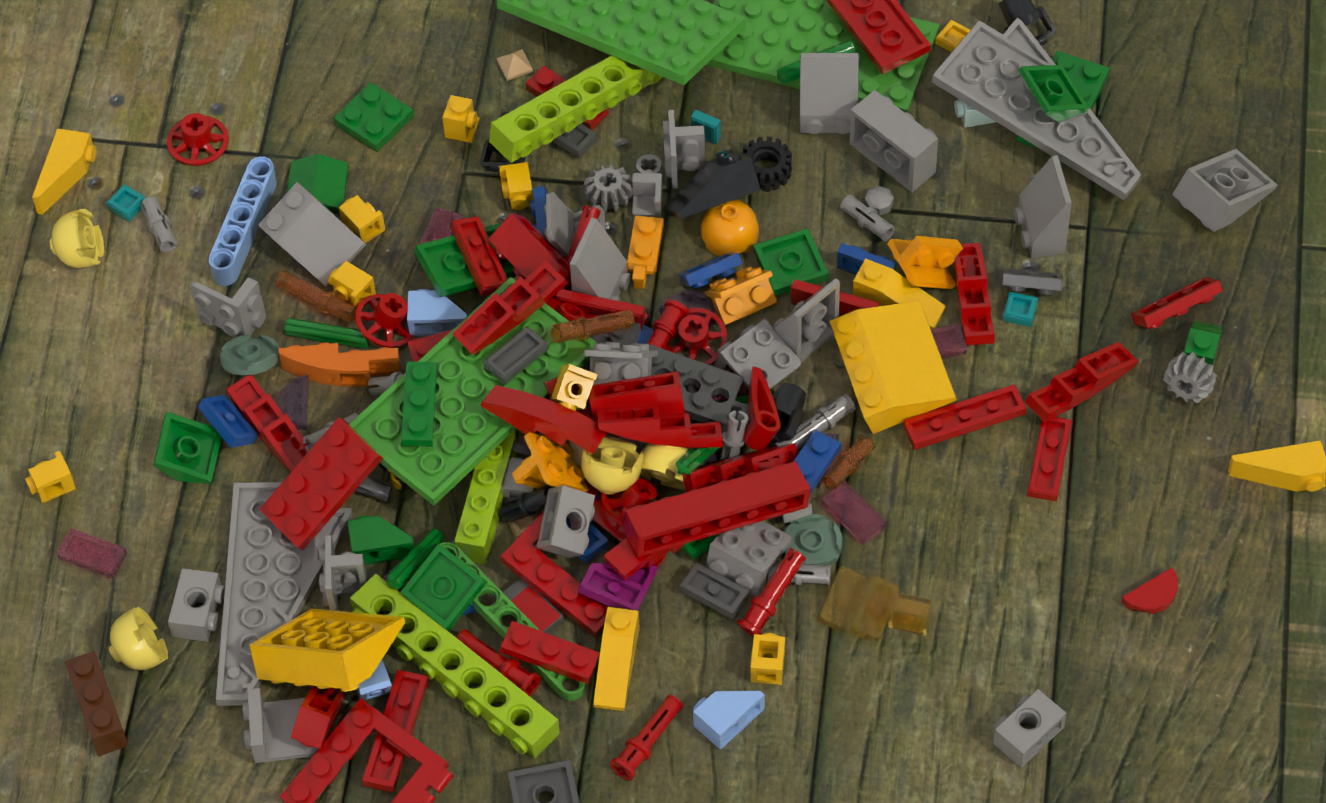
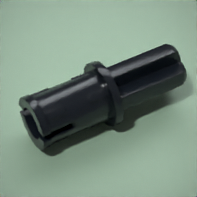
M545 485L532 493L520 494L517 500L502 506L499 510V516L502 517L504 523H510L525 515L533 516L537 510L545 507L548 489L551 487Z

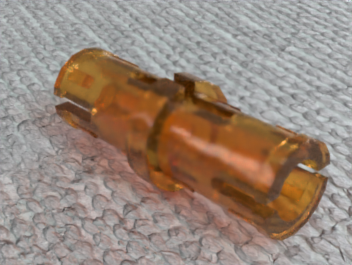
M860 435L846 452H842L837 457L838 461L822 477L824 483L829 488L833 487V490H837L851 473L858 471L860 468L859 464L874 450V443L868 437L865 438L864 435Z

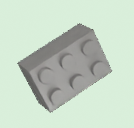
M874 90L851 109L850 145L913 193L936 173L938 138L933 131L925 129L917 123L911 114L904 113L895 106L890 98L882 96Z

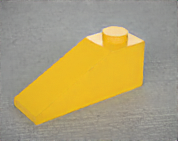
M57 128L32 196L37 214L43 215L87 173L90 162L93 163L95 161L97 149L93 145L90 133Z
M866 258L853 280V295L879 303V306L920 301L930 329L933 332L945 311L946 306L918 286L910 284L904 276L894 269Z
M1321 440L1231 455L1228 473L1231 477L1295 492L1305 490L1314 492L1326 487V455Z
M607 608L593 706L596 708L625 711L640 630L639 611Z

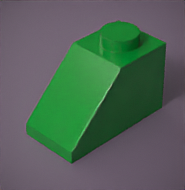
M1194 320L1190 328L1184 353L1190 355L1194 352L1197 358L1205 357V363L1213 365L1223 327Z
M360 516L353 520H347L352 553L363 554L365 565L402 560L414 548L412 536L379 516Z

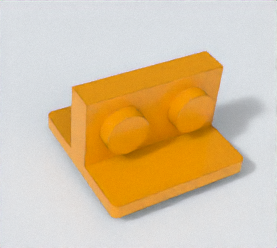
M916 236L912 241L890 239L887 243L894 259L900 264L906 274V279L913 286L953 289L956 286L947 267L955 261L956 256L963 249L958 240Z
M752 266L737 271V277L728 280L721 278L709 284L711 288L703 291L705 297L712 299L718 317L723 321L724 325L777 303L768 279L773 276L771 270H761V267L752 268Z
M530 432L524 436L532 455L524 459L521 465L512 472L516 483L537 489L545 485L551 488L564 485L583 492L589 490L584 480L583 472L578 467L573 457L574 452L569 444L565 442L561 446L546 436Z

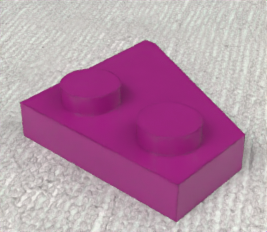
M591 563L580 584L578 593L609 607L638 611L659 567L652 565L648 569H639L629 579L624 581L607 563Z

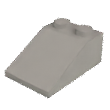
M801 53L800 133H850L851 109L858 104V53Z
M1234 149L1187 169L1172 195L1180 201L1185 209L1190 210L1199 218L1205 227L1215 232L1237 220L1274 191L1277 184L1240 151Z
M1058 155L1052 156L1019 195L1018 207L1014 208L1016 224H1021L1023 229L1021 231L1023 248H1028L1031 259L1064 254L1066 251L1072 202Z
M298 182L293 185L258 224L273 240L327 288L331 285L328 283L331 272L335 268H339L345 261L350 263L367 245Z
M591 217L570 262L572 291L620 301L619 295L622 290L628 288L631 274L627 273V260L596 218Z
M836 278L806 301H800L794 307L793 312L786 318L777 320L772 327L798 356L801 363L834 335L830 321L839 317L840 281Z

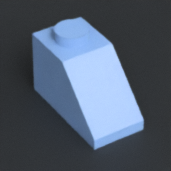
M419 289L417 291H408L407 322L409 334L430 336L452 330L467 317V314L446 296L439 297L436 290Z
M381 660L372 676L359 684V688L356 689L359 699L362 698L365 701L391 692L392 685L383 660Z
M715 691L711 696L702 698L693 709V726L721 750L765 709V694L761 691Z

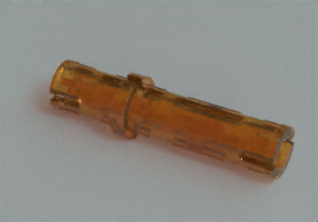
M283 270L278 277L286 281L277 279L276 286L278 288H282L319 307L320 311L328 315L331 313L348 324L355 320V316L349 313H355L357 306L338 298V294L331 291L326 292L289 273L287 270Z
M624 310L591 318L576 317L571 322L554 324L553 328H551V336L555 343L569 340L584 341L593 335L633 328L632 325L635 323L634 315L630 310Z

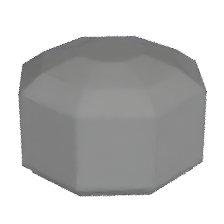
M877 186L868 190L864 205L875 208L878 212L877 214L881 216L890 212L894 197L889 189Z

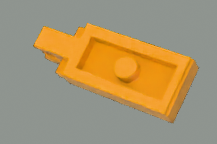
M635 215L627 259V272H633L634 289H645L647 274L654 275V272L657 270L664 218Z

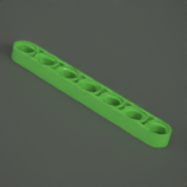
M450 542L440 544L488 582L471 604L503 639L509 627L503 626L499 621L504 615H512L516 618L517 623L539 630L458 546ZM483 594H491L496 598V602L493 605L486 606L480 603L479 598ZM528 663L562 699L574 701L583 695L585 683L577 681L579 688L575 691H568L563 688L562 682L570 679L569 677Z

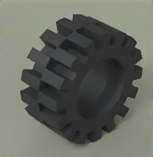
M767 136V141H763L762 137H758L757 143L752 139L749 141V147L746 145L743 147V153L741 152V154L751 157L760 189L765 187V192H770L771 186H773L774 190H778L779 183L783 186L787 184V179L790 180L792 172L791 150L788 151L786 143L781 146L780 139L772 142V137ZM769 159L775 161L777 165L770 169H762L757 167L755 163L759 160Z

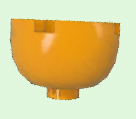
M732 200L708 209L704 213L701 224V237L705 242V247L716 256H722L730 252L738 254L744 252V255L749 253L753 249V245L757 244L759 237L756 214L747 204L740 200Z

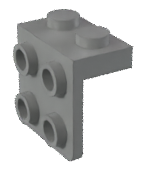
M554 192L546 194V204L544 205L547 223L544 234L546 240L564 258L569 254L582 211L573 213ZM600 205L594 206L601 211L598 221L605 230V210Z
M248 277L232 299L198 282H193L190 286L198 318L207 325L213 324L223 329L229 336L251 335L265 321L266 312L258 281Z
M764 319L756 326L753 324L748 326L741 332L740 338L733 343L729 341L717 351L719 356L714 364L716 368L725 371L731 368L736 375L744 377L743 383L748 389L752 366L761 368L771 390L796 371L801 365V360Z
M764 521L720 533L710 544L706 568L749 590V594L752 596H760L765 588L768 570L789 547L792 538L789 534Z
M260 688L247 689L248 701L243 702L242 706L244 721L249 720L250 730H244L246 749H252L255 763L313 757L318 748L304 746L299 741L290 738L300 706L305 698L264 702Z

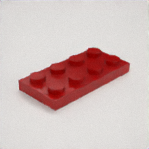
M826 0L881 74L887 73L931 52V44L897 0Z
M338 417L259 510L297 548L304 550L383 457L344 419Z

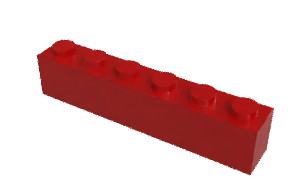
M796 461L788 464H779L767 470L748 473L743 477L729 481L724 480L715 485L693 489L677 496L665 497L656 502L634 506L631 509L625 510L623 530L637 557H641L808 508L811 488Z

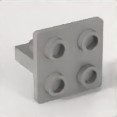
M668 110L669 120L663 121L666 178H671L672 188H678L677 170L694 171L701 169L705 165L704 126L675 127L674 110Z
M619 342L593 343L592 349L584 350V356H590V372L598 374L593 382V385L651 376L652 357L658 356V350H649V344L631 343V345H623V348H620Z
M325 535V546H320L319 548L320 564L323 565V573L319 576L320 591L323 592L324 607L338 611V597L352 596L368 579L363 554L345 552L335 555L332 536Z

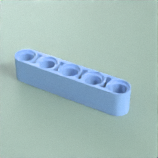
M259 156L249 162L209 255V265L213 280L220 286L231 285L238 279L259 229L258 224L262 221L276 188L277 181L274 166L267 157Z

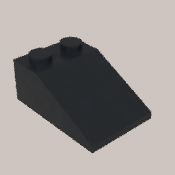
M732 149L715 154L716 159L708 161L664 206L665 213L682 219L760 191L751 157L740 154V152H733Z

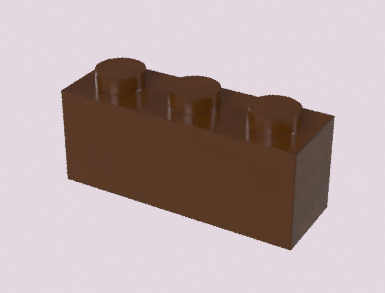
M95 651L65 661L98 757L129 746Z

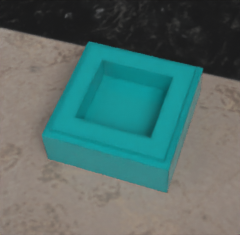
M695 110L691 116V126H704L705 140L717 144L721 138V120Z
M124 184L106 202L108 210L130 222L141 211L140 204H143L142 201L146 197Z
M1009 291L1003 321L1032 327L1038 297Z

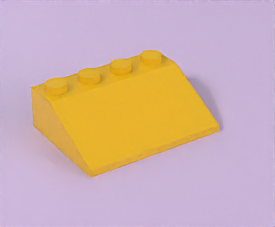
M920 301L858 309L830 321L863 417L873 434L900 424L905 419L932 411L957 400Z
M311 608L249 644L257 679L269 680L273 684L287 682L294 683L295 686L314 685L319 689L340 688L343 692L359 688L360 683L372 676L405 624L404 617Z

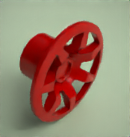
M192 113L185 116L172 127L167 137V147L170 154L177 161L192 166L205 165L215 161L225 152L229 143L226 127L216 118L200 113ZM214 126H217L223 135L213 134L211 130ZM173 138L183 141L175 149L173 148ZM223 141V144L216 152L209 142L217 143ZM189 147L192 148L191 159L183 158L179 155L186 152ZM201 148L211 155L206 159L197 160Z
M394 293L370 295L364 298L356 308L355 321L358 329L365 338L376 345L397 348L408 344L407 342L413 340L415 336L409 334V331L402 325V323L407 322L406 313L408 312V305L400 295ZM368 303H370L374 310L373 312H361ZM361 319H364L366 321L375 320V323L367 331L363 326ZM382 328L385 330L386 341L379 340L373 335ZM395 329L405 339L393 342V330Z
M688 308L689 315L681 320L679 329H677L678 334L676 337H680L681 341L672 349L669 343H667L665 350L677 354L687 347L690 349V359L696 360L697 350L701 348L706 354L711 356L710 359L702 363L711 365L717 360L719 354L715 353L707 342L708 340L722 338L721 348L727 343L726 327L723 321L712 311L703 308ZM691 314H702V315H705L706 317L703 318V317H701V316H699V315H691ZM711 319L719 325L721 332L709 331L708 325Z
M638 478L623 493L611 494L614 499H607V494L602 492L600 498L602 506L609 516L624 526L625 510L637 505L652 503L657 497V491L651 483ZM621 507L622 511L619 515H616L611 509Z

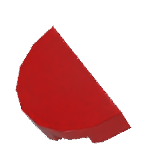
M1173 567L1123 596L1121 602L1132 611L1136 609L1155 614L1166 610L1174 602L1178 591V577Z

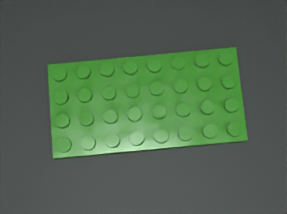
M497 0V8L682 85H685L746 27V17L704 0Z
M714 0V5L746 17V27L706 65L781 84L777 77V69L799 61L801 53H818L849 40L852 41L859 56L858 103L876 90L882 96L890 98L894 105L904 113H909L934 47L935 39L939 34L940 24L910 17L931 44V52L887 73L881 74L826 0ZM800 78L781 85L800 89Z
M512 277L418 361L437 362L433 447L402 446L406 373L349 424L383 457L380 461L383 466L433 506L516 429V427L481 406L483 400L495 385L549 399L543 382L558 377L562 365L571 364L582 368L590 360V356H584V350L592 349L593 343H597L545 303L497 341L472 355L452 333L495 293L500 296L515 282ZM528 326L548 344V351L504 386L484 368L483 361Z

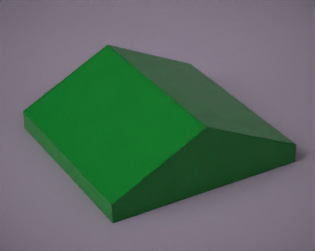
M1062 65L1021 66L1018 71L1045 114L1055 121L1061 122L1088 111L1087 103Z
M321 154L291 161L287 192L298 182L328 210L333 213H340L339 207L345 200L348 163Z
M166 412L153 466L176 481L210 484L222 436L212 426Z

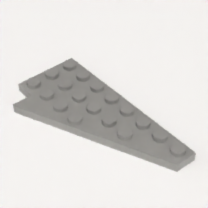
M1016 18L1006 32L1001 34L979 20L933 74L931 82L1049 155H1058L1059 161L1125 200L1140 181L1141 174L1089 108L1087 112L1064 121H1055L1045 114L1018 71L1021 66L1056 65L1019 18Z
M282 482L234 483L216 689L217 706L242 705L243 702L248 701L247 689L259 688L262 680L257 679L249 644L300 614L320 574L323 572V565L320 564L319 548L320 546H325V535L332 536L335 550L348 527L347 520H352V508H340L308 546L301 550L259 510Z

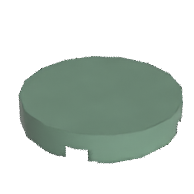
M251 335L233 338L224 344L221 348L222 353H220L221 366L225 371L236 375H254L267 371L275 366L279 360L277 342L266 335H259V338H251Z
M811 514L793 520L783 531L792 538L791 544L783 552L784 556L789 548H793L794 552L797 550L806 557L804 564L832 566L842 552V533L838 525L833 521L827 520L823 515Z

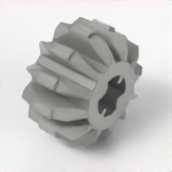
M612 163L609 168H604L600 164L599 171L590 170L589 178H585L584 181L587 202H591L593 207L600 205L605 212L608 208H612L617 212L618 205L626 207L628 199L632 198L633 187H631L632 179L630 175L626 174L624 168L621 167L615 170V166Z
M1182 352L1168 363L1163 381L1168 384V391L1176 393L1175 398L1180 396L1184 398L1186 403L1190 400L1199 403L1203 398L1211 394L1217 374L1213 372L1214 365L1205 363V357L1200 359L1196 357L1194 352L1190 355Z

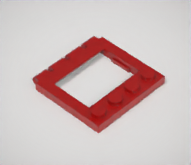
M584 479L589 489L586 493L595 495L593 503L595 513L592 519L622 542L627 538L623 530L624 526L609 516L602 506L601 498L598 501L596 500L600 491ZM621 507L611 508L616 515H619L622 511ZM543 511L501 555L500 562L595 638L604 628L607 608L609 606L578 593L581 583L535 547L539 539ZM666 555L653 565L660 567L665 561ZM644 565L641 569H648V566Z
M360 698L323 743L322 747L318 749L281 794L280 798L285 803H316L318 796L327 785L334 781L340 769L348 760L352 759L359 750L358 747L374 730L385 737L390 745L410 760L414 759L421 764L391 803H433L436 798L429 793L430 789L432 788L440 794L454 775L447 770L449 767L447 761Z

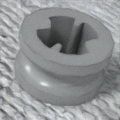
M652 154L641 156L636 163V173H662L661 160Z

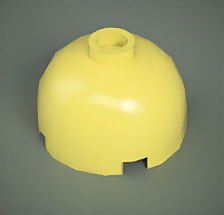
M79 209L64 214L54 224L50 248L69 267L84 268L98 265L101 262L98 261V256H104V240L99 225L93 226L89 218L94 216L87 209Z
M605 437L594 454L583 449L581 470L586 481L604 494H614L627 490L629 486L638 480L644 455L642 451L639 455L636 452L637 446L631 442L614 437Z
M648 443L642 449L644 457L640 475L650 481L652 477L660 480V484L663 486L685 490L683 475L677 473L679 468L675 464L689 449Z
M134 607L115 620L111 627L110 641L112 645L109 646V652L117 663L122 661L125 666L137 671L148 670L167 660L168 651L163 637L157 640L154 630L158 629L157 626L140 607Z

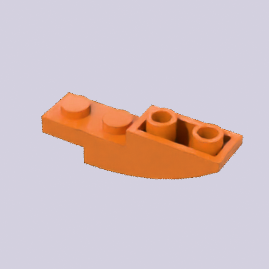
M320 343L309 346L292 345L286 348H279V357L283 370L300 378L321 384L343 387L372 386L368 385L369 379L372 376L391 375L394 372H401L398 348L382 347L377 350H351L340 353L338 343Z

